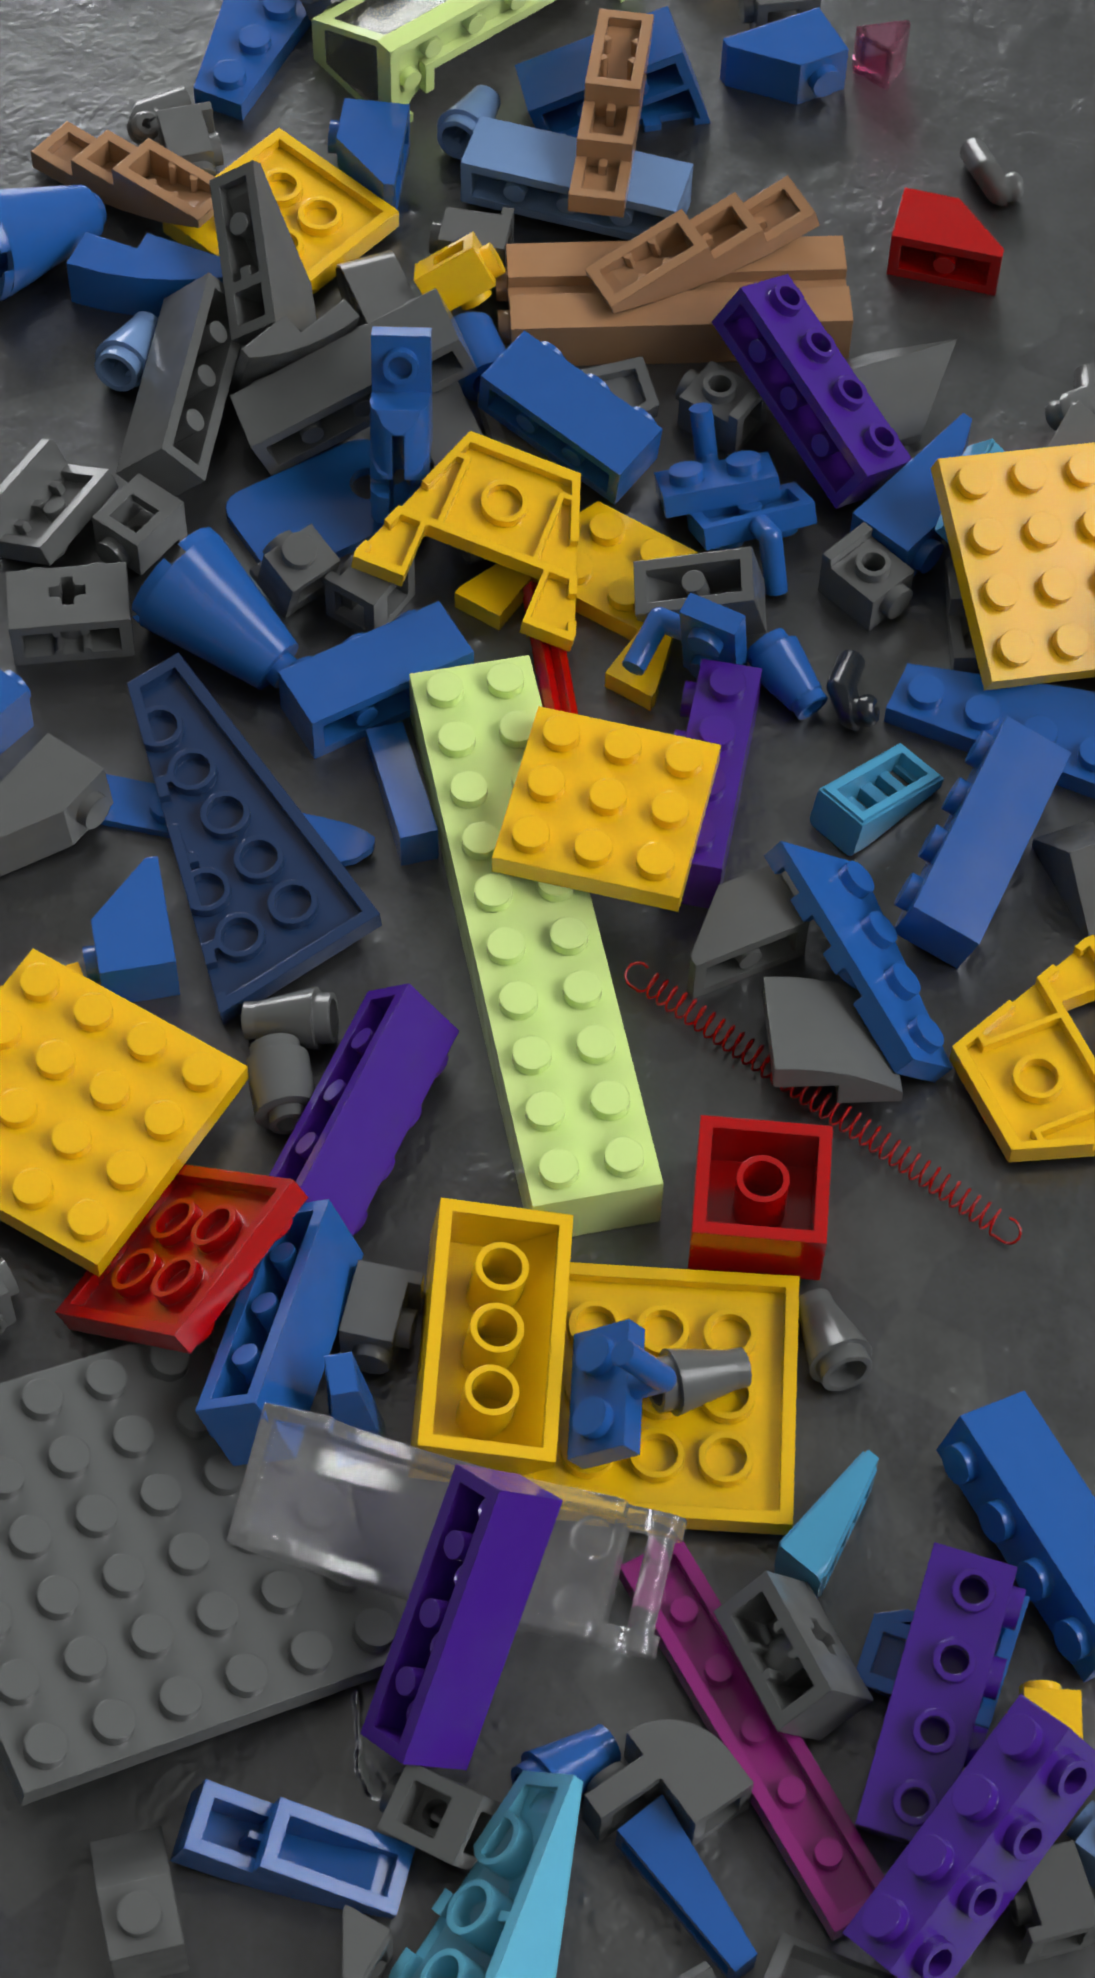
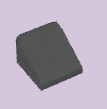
M344 1905L343 1978H380L393 1957L391 1929L356 1909Z

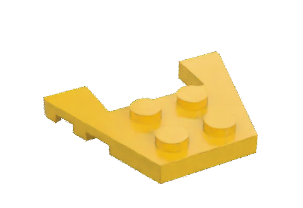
M469 431L422 480L421 487L402 506L398 505L385 518L384 525L369 541L365 539L356 548L351 567L402 587L423 537L427 536L538 579L539 583L526 611L519 633L570 652L576 636L575 606L578 574L576 573L581 473Z
M597 501L580 512L576 573L578 574L575 612L630 640L628 645L605 672V687L651 711L658 697L663 671L667 667L673 638L664 635L643 675H635L623 667L622 662L644 623L638 621L635 616L633 562L696 554L698 552ZM495 564L461 585L455 591V607L500 630L522 604L524 586L531 581L539 583V580L500 564Z
M1094 935L1080 941L1075 945L1073 953L1057 966L1052 964L1037 976L1035 984L1013 1002L1008 1000L951 1048L949 1060L1008 1163L1095 1156V1057L1067 1012L1095 1001Z

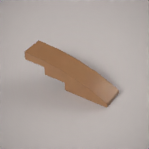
M599 8L585 80L584 104L577 135L576 158L568 194V211L624 218L646 82L654 14Z
M66 121L31 151L33 168L64 185H84L92 193H96L103 203L117 209L159 222L200 228L214 215L209 180L216 177L150 138L137 147L108 129L98 138H95Z
M787 175L745 202H742L736 192L692 219H689L685 212L680 209L586 267L585 271L612 312L617 313L663 300L716 280L771 254L820 226L816 212Z

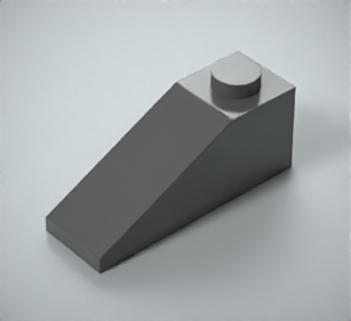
M252 160L209 180L231 341L245 346L285 315L300 332L316 321L311 282L260 163Z
M49 733L0 782V877L73 846L89 829L98 827L104 821L110 807L113 805L105 769Z

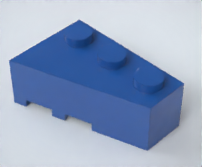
M665 6L647 13L654 14V25L639 125L643 126L644 132L661 130V122L692 118L694 125L711 123L696 75L669 7ZM594 34L515 65L527 110L535 128L577 137L584 104L585 80Z

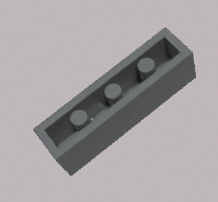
M211 273L205 274L163 300L115 473L127 483L139 473L175 497L204 482L206 479L240 348L239 343L231 341L224 284Z
M436 288L420 297L408 300L397 309L368 324L355 328L351 333L267 377L255 380L246 388L230 395L250 447L271 476L291 468L370 427L372 326L432 328V394L478 371L454 317Z

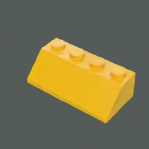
M440 1198L430 1234L407 1478L449 1483L456 1463L516 1473L521 1476L554 1468L557 1454L574 1215Z

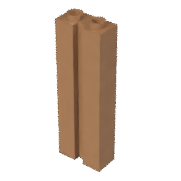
M843 235L801 236L771 254L716 280L669 298L617 313L612 312L587 276L585 268L628 241L506 244V273L496 278V302H507V310L497 311L498 333L503 344H509L510 346L525 330L540 342L547 341L556 346L565 359L574 366H593L643 356L645 364L708 363L710 361L738 362L712 324V320L740 287L788 274L796 287L802 292L804 299L827 333L835 341L843 357L849 359L854 320L850 288L846 284L847 264Z

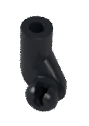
M847 649L838 654L827 680L826 690L840 723L850 730L858 731L860 726L873 727L876 725L880 717V708L875 707L877 699L873 695L865 694L859 696L857 686L865 668V660L859 652Z

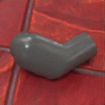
M181 86L136 101L127 122V132L133 142L141 145L148 138L155 142L159 140L156 111L192 105L185 87Z
M971 138L963 143L960 148V157L990 203L1005 207L1007 202H1018L1022 199L1024 183L1020 174L1015 171L1004 174L1003 169L983 140Z
M1085 364L1077 367L1074 371V390L1063 393L1059 400L1049 401L1046 405L1045 417L1051 429L1058 430L1071 405L1079 400L1095 414L1094 364Z

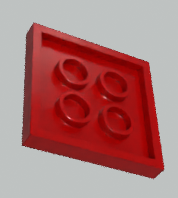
M184 1164L101 1276L98 1277L87 1270L55 1313L70 1330L191 1354L194 1348L211 1334L216 1319L234 1295L251 1281L254 1269L274 1242L288 1232L292 1225L293 1217L308 1199V1196L294 1179Z

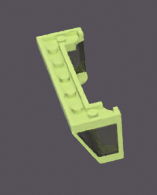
M345 0L312 19L313 59L355 99L409 104L419 89L426 94L435 89V68L556 0ZM410 110V122H412L413 112Z

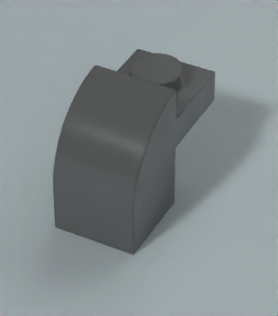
M660 1719L635 1726L626 1732L624 1757L629 1765L625 1767L622 1762H615L600 1771L587 1785L589 1792L584 1795L582 1819L600 1842L663 1794L692 1845L695 1846L749 1808L754 1782L728 1748L708 1730L682 1720Z

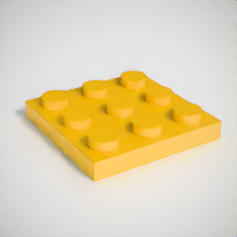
M281 128L276 129L215 176L218 177L252 160L261 164L309 277L313 294L336 277L337 264L359 259L399 227V210ZM214 215L200 228L163 222V232L176 242L220 256Z
M538 706L493 852L492 872L679 912L720 761L721 745Z

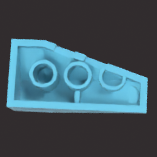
M522 1771L475 1842L474 1856L477 1859L476 1863L455 1894L446 1888L443 1890L432 1907V1910L440 1915L439 1919L416 1953L407 1947L404 1949L392 1967L388 1978H556L583 1787L582 1780L575 1775Z

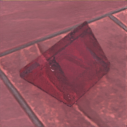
M909 19L857 26L852 60L853 72L888 91L906 63L911 27Z

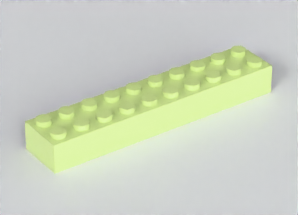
M530 655L409 674L411 723L431 809L438 827L440 849L523 1208L574 1215L572 1237L658 1222L661 1216L664 1183L591 895L589 892L492 872L493 852L538 706L543 707Z

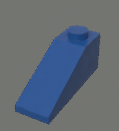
M964 413L955 419L852 514L850 532L863 522L873 528L872 537L914 570V576L918 572L922 574L929 572L938 562L944 549L942 544L943 538L935 531L941 510L930 468L939 458L963 455L967 448L972 418Z

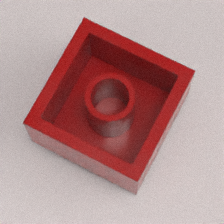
M701 1115L696 1152L688 1269L800 1276V1279L820 1281L827 1246L833 1126Z

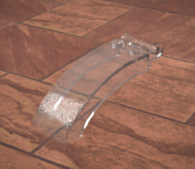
M264 1403L227 1541L230 1544L262 1556L407 1601L456 1463L481 1468L486 1467L396 1442L344 1424L327 1415ZM525 1477L562 1499L563 1502L517 1629L610 1649L637 1658L655 1660L660 1637L654 1635V1630L675 1543L683 1542L687 1520L671 1513L630 1505L626 1500L615 1496ZM632 1531L648 1536L627 1627L608 1623L629 1532Z

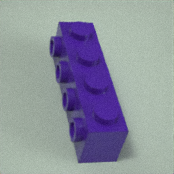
M788 274L740 287L712 320V324L836 509L871 497L912 460L899 440L897 433L888 424L868 394L866 387L855 375L837 348L835 341L827 333L804 299L802 292L796 287Z
M702 659L697 682H685L680 717L689 718L687 731L676 729L674 735L720 744L721 753L681 904L710 908L718 885L723 883L757 715L762 668Z
M409 983L368 991L269 1176L294 1179L308 1196L305 1203L329 1199L352 1236L358 1233L366 1222L367 1208L380 1183L393 1170L395 1165L394 1156L407 1131L414 1126L422 1113L421 1104L434 1079L442 1073L448 1063V1052L459 1030Z
M456 1463L360 1732L361 1735L401 1764L467 1770L560 1511L562 1499L520 1474Z
M934 1542L854 1825L856 1829L908 1845L960 1776L963 1767L966 1768L984 1744L988 1729L975 1725L982 1697L996 1701L1007 1659L996 1656L994 1653L1001 1627L1015 1631L1026 1589L1013 1586L1018 1567Z
M1020 1694L843 1931V1934L897 1978H955L1094 1790L1095 1750L1070 1727Z

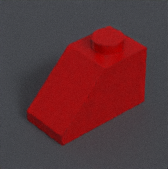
M905 187L892 232L886 274L995 296L1004 248L960 198Z

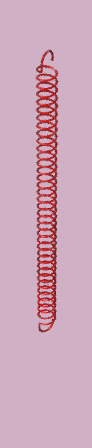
M635 961L626 967L624 979L630 988L638 993L646 991L647 999H654L656 997L657 1006L665 1004L666 1012L674 1011L676 1019L684 1017V1024L686 1026L694 1024L695 1032L703 1030V1037L705 1039L713 1037L714 1045L722 1044L724 1052L732 1050V1058L741 1057L743 1065L751 1063V1070L753 1072L761 1070V1078L770 1077L771 1085H773L772 1072L766 1076L763 1075L764 1068L770 1061V1054H768L764 1063L759 1068H753L756 1058L764 1049V1045H761L754 1057L745 1063V1054L753 1045L755 1038L748 1042L741 1054L735 1056V1048L745 1036V1031L740 1033L733 1046L725 1049L726 1040L734 1032L735 1025H732L725 1037L716 1043L715 1037L724 1026L726 1018L719 1022L711 1035L706 1036V1029L716 1017V1012L709 1016L702 1028L696 1029L697 1021L706 1011L707 1005H704L699 1010L693 1021L687 1023V1016L695 1007L697 998L692 1000L683 1015L677 1016V1010L687 998L688 992L683 993L676 1006L669 1010L667 1008L668 1002L676 994L678 985L673 987L664 1002L659 1003L658 997L667 987L669 979L664 980L657 993L650 997L648 995L649 990L658 980L659 972L654 974L645 989L639 990L630 984L627 979V972L631 966L636 964L643 965L646 969L649 966L644 962ZM804 1086L803 1090L795 1096L792 1095L794 1087L786 1089L780 1087L782 1092L790 1090V1098L792 1099L800 1096V1105L810 1103V1112L819 1110V1117L821 1119L829 1117V1125L833 1126L839 1123V1132L842 1133L849 1130V1139L859 1137V1146L869 1143L868 1150L870 1153L879 1150L878 1157L880 1160L889 1157L888 1164L890 1167L899 1164L898 1172L900 1174L909 1170L908 1179L910 1181L919 1177L918 1186L920 1188L929 1184V1194L939 1191V1201L949 1198V1208L959 1205V1215L969 1212V1222L979 1219V1229L989 1226V1236L1005 1245H1013L1020 1240L1022 1228L1019 1222L1012 1217H1009V1220L1013 1221L1019 1229L1018 1237L1014 1241L1006 1242L991 1233L992 1227L1002 1209H998L994 1217L987 1224L981 1226L983 1217L992 1204L991 1202H988L978 1216L971 1219L973 1210L982 1197L981 1195L977 1196L968 1209L961 1212L962 1205L971 1192V1188L967 1189L958 1202L951 1205L952 1198L961 1185V1181L957 1182L947 1196L941 1198L943 1188L951 1178V1174L947 1175L937 1189L931 1191L933 1181L941 1171V1167H938L933 1176L921 1185V1179L925 1170L931 1164V1160H928L923 1169L911 1178V1172L921 1157V1153H918L913 1162L901 1171L903 1160L910 1152L911 1146H908L900 1159L891 1164L892 1156L900 1145L901 1139L895 1143L888 1154L881 1157L882 1149L891 1137V1132L886 1135L883 1142L877 1148L871 1150L873 1140L882 1128L878 1126L873 1135L862 1144L863 1133L872 1122V1119H868L862 1130L852 1137V1129L861 1117L862 1112H859L853 1122L842 1130L843 1120L852 1109V1105H849L842 1117L834 1123L831 1122L833 1114L841 1103L836 1102L833 1109L825 1116H822L824 1105L831 1098L832 1092H829L822 1104L813 1110V1101L823 1086H818L813 1096L805 1103L802 1102V1098L809 1086Z

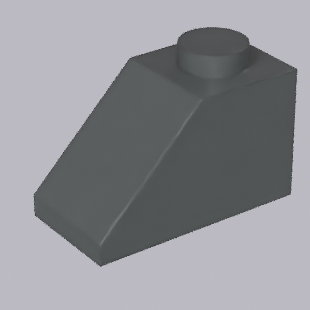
M752 546L633 562L635 616L638 621L644 622L649 612L656 607H663L679 614L691 592L746 616V635L767 633L764 578Z
M769 865L756 871L751 869L742 870L728 878L725 883L718 885L690 955L687 991L692 999L805 955L810 922H803L791 902V899L794 897L793 892L782 874H774Z
M162 1826L90 1842L96 1890L114 1978H159L189 1971L190 1967Z

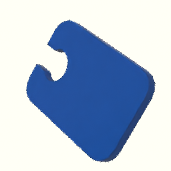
M355 439L244 488L229 498L226 503V518L257 564L263 559V549L276 536L287 530H291L292 533L299 532L312 524L337 557L340 558L355 551L365 539L369 541L384 525L377 523L371 518V499L359 497L351 489L355 480L362 476L370 475V440ZM406 481L394 485L393 507L390 508V513L398 505L402 506L409 499L410 486Z

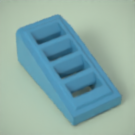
M899 743L820 788L810 815V823L846 855L852 856L874 842L941 788L944 778L903 744ZM894 771L909 785L904 786L900 781L893 777L890 774V772Z
M869 1449L866 1452L863 1451L783 1537L778 1545L774 1563L775 1573L808 1582L817 1599L822 1595L871 1493L879 1457Z

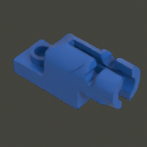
M372 326L370 492L371 518L377 523L384 524L385 518L390 514V508L393 507L394 473L396 470L403 469L404 480H410L409 498L421 487L422 480L431 472V447L433 440L432 328Z

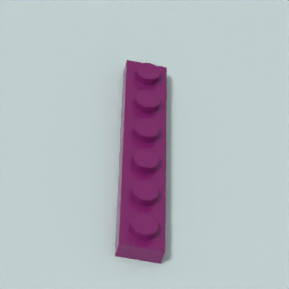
M678 1536L620 1565L618 1578L708 1731L728 1748L754 1782L750 1801L829 1937L834 1941L844 1935L843 1931L884 1878V1874L802 1737L776 1730L714 1614V1611L722 1604L681 1536Z

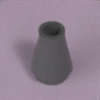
M316 986L259 1001H245L241 1014L244 1038L252 1040L269 1034L287 1033L296 1036L300 1041V1046L308 1049L320 1050L323 1044H334L337 1041L339 1032V1009L336 995L334 992L321 993L320 988Z
M822 1288L813 1289L799 1297L798 1320L811 1377L816 1381L822 1382L824 1388L829 1391H842L858 1385L868 1377L873 1368L870 1359L872 1355L871 1344L837 1306L828 1290Z
M741 1347L728 1350L662 1349L659 1357L656 1358L675 1371L677 1382L671 1391L651 1396L649 1399L658 1413L671 1411L673 1415L680 1416L732 1391L748 1388L752 1381L749 1358Z

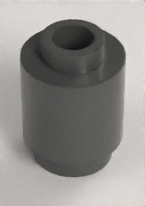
M274 1033L263 1036L250 1045V1056L245 1062V1065L248 1066V1085L256 1123L261 1127L271 1129L272 1132L277 1134H291L315 1091L309 1053L304 1047L300 1046L299 1039L292 1034Z

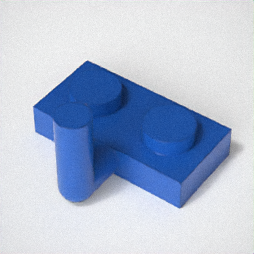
M705 402L693 404L689 408L695 461L679 462L672 465L669 470L654 472L656 493L666 518L781 497L779 475L768 451L761 453L750 450L738 451L730 454L726 459L719 460L713 408L710 403Z
M795 481L780 485L781 497L686 515L688 530L706 551L735 549L741 547L744 541L757 539L760 546L765 594L769 596L783 595L788 591L783 537L795 534L798 528L817 524L815 501Z
M690 592L679 614L663 607L653 608L649 612L622 662L623 667L635 675H643L664 635H668L682 642L683 667L687 668L697 679L702 659L748 666L746 616Z
M630 1319L574 1334L567 1460L582 1469L640 1455L642 1399L669 1392L675 1387L677 1382L676 1373L670 1366L644 1350L645 1329Z

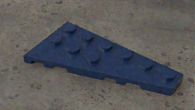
M176 653L129 681L127 686L221 1020L224 1025L242 1013V1006L245 1001H259L269 997L382 926L378 910L182 656Z

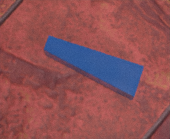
M403 722L365 729L366 745L401 866L438 859V827Z
M352 1351L324 1356L329 1429L336 1468L390 1460L391 1456L383 1417Z
M662 1794L617 1829L615 1845L726 1978H742L754 1968L757 1952Z

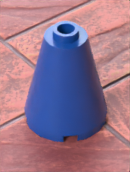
M84 185L0 189V302L8 299L70 258L86 232L101 237L107 214L102 199L96 193H92Z
M210 527L200 528L178 543L186 551L172 564L163 558L153 569L133 601L131 610L137 615L132 617L141 627L259 690L266 688L270 684L278 688V671L289 667L294 661L298 660L294 656L299 645L221 536Z

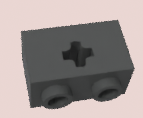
M95 562L82 566L58 568L34 567L28 570L5 572L8 630L15 666L135 656L131 597L126 562Z
M765 1571L714 1611L716 1618L778 1732L821 1741L873 1701L870 1692L808 1582Z

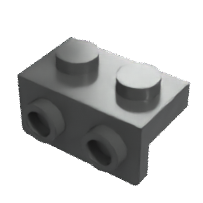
M42 438L0 484L1 558L51 565L55 560L64 555L71 541L119 488L109 469L67 464L55 441Z

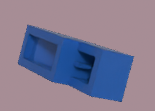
M86 232L66 263L71 302L127 315H134L137 312L145 311L159 318L164 298L207 273H211L223 283L220 256L149 233L145 235L139 247L134 248Z
M205 1779L191 1792L170 1861L262 1891L343 1910L344 1905H348L363 1914L392 1919L397 1915L415 1846L280 1797L274 1803H270Z

